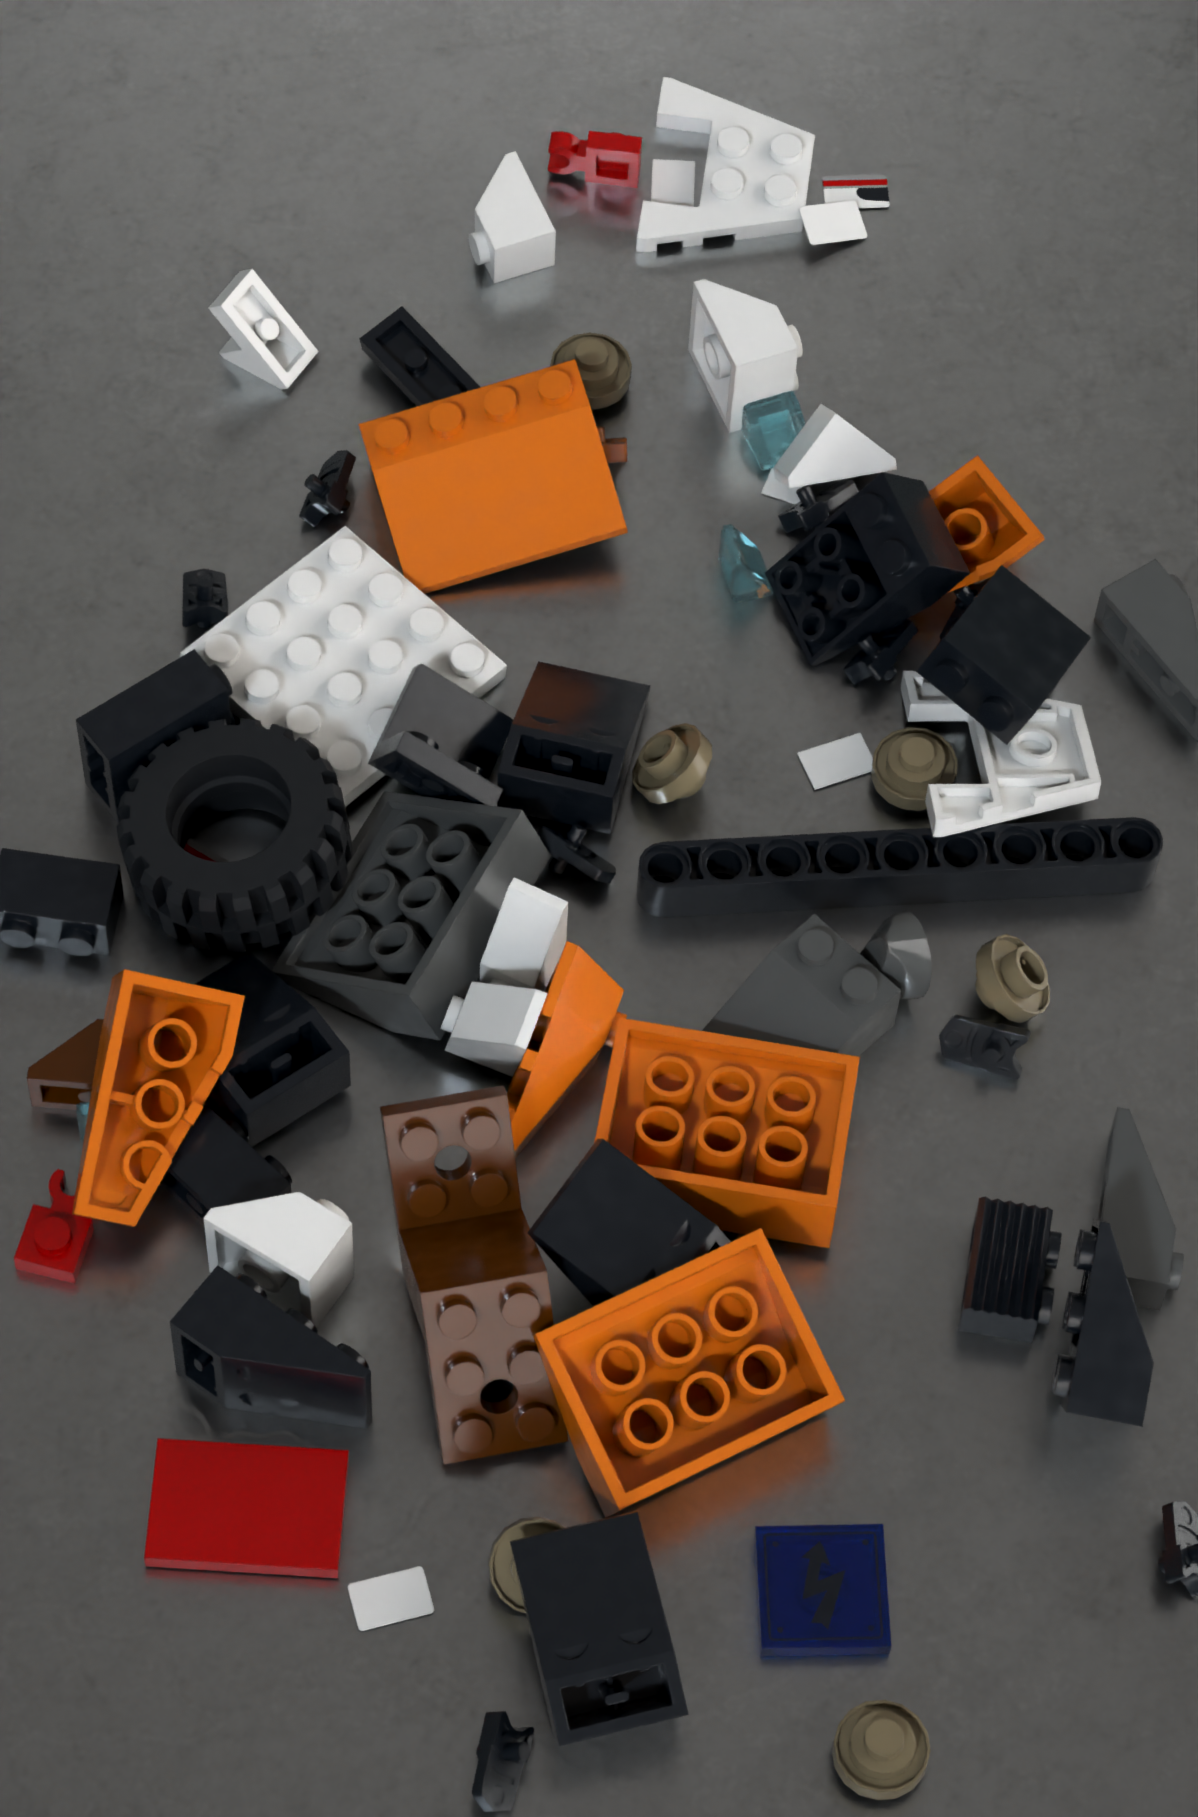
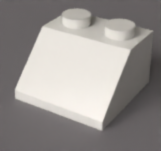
M706 279L695 281L693 283L688 351L729 433L791 415L793 391L798 390L799 387L796 373L797 358L801 357L803 353L801 339L796 327L792 324L787 326L777 305Z
M294 1192L211 1208L204 1217L210 1273L219 1265L234 1277L239 1273L247 1275L263 1288L269 1301L285 1312L289 1308L301 1312L311 1320L316 1328L354 1278L352 1223L342 1209L328 1200L319 1199L316 1202L301 1192Z

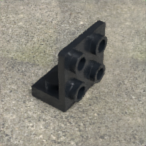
M419 664L412 669L368 764L424 797L496 806L503 789L488 781L508 738L513 719L424 664Z

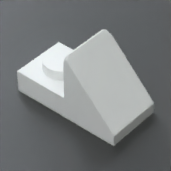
M253 269L239 271L208 307L231 336L219 354L227 361L281 390L288 389L319 352Z

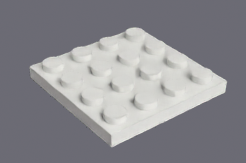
M346 526L180 652V657L195 649L208 666L216 664L220 667L232 687L233 693L229 696L230 711L239 719L260 720L262 728L270 729L272 724H278L292 730L295 741L302 737L319 749L320 757L328 760L336 773L345 807L386 775L368 764L415 666L424 664L479 699L505 678L507 665Z

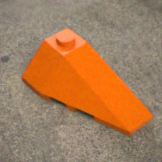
M978 455L929 491L970 571L968 576L947 593L992 577L1001 565L1007 569L1045 540L1043 534Z
M569 941L566 942L544 992L548 994L527 1049L507 1091L515 1159L594 1066L603 1046L606 1045L613 1048L619 1017L627 1018L626 1014L617 1011L624 989L579 945Z
M123 969L112 977L99 1040L72 1215L130 1227L136 1226L170 1167L172 1158L188 1130L194 1125L203 1109V1104L233 1056L244 995Z

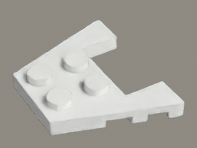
M663 77L656 127L710 134L699 206L693 207L643 200L636 252L657 251V244L681 241L683 248L699 246L703 244V238L733 234L736 241L802 232L803 221L799 208L806 206L815 135L673 78Z
M903 671L901 693L908 722L966 721L969 726L982 784H928L925 803L933 837H944L1098 799L1101 777L1082 705L1046 698L1036 713L1006 745L935 686L924 682V678L916 671Z

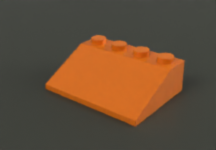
M575 359L358 424L403 575L424 594L628 533L591 406Z
M619 1017L594 1143L597 1139L606 1140L716 1224L722 1231L747 1235L762 1228L766 1238L830 1248L860 1057Z
M762 1228L533 1335L577 1459L605 1518L845 1401Z

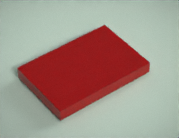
M157 1438L144 1554L145 1566L338 1578L349 1450Z

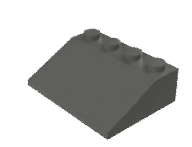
M384 791L352 841V859L347 863L349 874L341 890L338 892L332 890L334 903L324 915L319 917L313 913L309 917L310 927L291 938L271 971L289 986L389 1031L440 1041L446 1032L440 1028L453 995L465 999L471 982H476L480 975V962L510 883L515 877L533 886L550 859L551 854L523 810Z

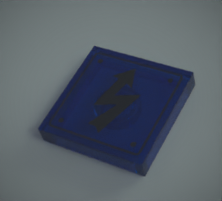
M883 1524L755 1526L754 1547L760 1657L890 1654L892 1645Z

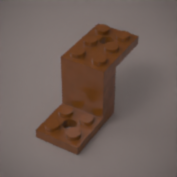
M504 1086L381 1106L380 1113L403 1277L425 1340L439 1448L443 1463L450 1464L569 1442L566 1425L533 1337L536 1333L553 1326L554 1321L547 1269L536 1242L527 1233L530 1227L521 1206L508 1097ZM456 1145L468 1151L465 1162L456 1169L443 1170L434 1164L437 1154L445 1147ZM503 1379L514 1385L511 1394L503 1401L491 1403L480 1398L482 1389L491 1381Z

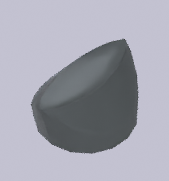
M906 910L895 913L883 921L860 954L901 990L900 999H919L927 993L932 975L931 953L928 940L921 923L913 913Z

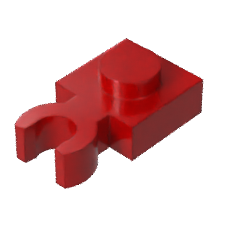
M589 131L588 140H580L568 132H551L548 153H550L549 172L564 175L575 171L585 172V182L638 188L641 169L642 137L616 132Z
M57 1169L52 1174L48 1186L52 1203L51 1208L33 1204L14 1256L15 1268L18 1270L75 1284L94 1231V1225L91 1218L72 1215L75 1195L70 1196L63 1193L66 1185L65 1171Z

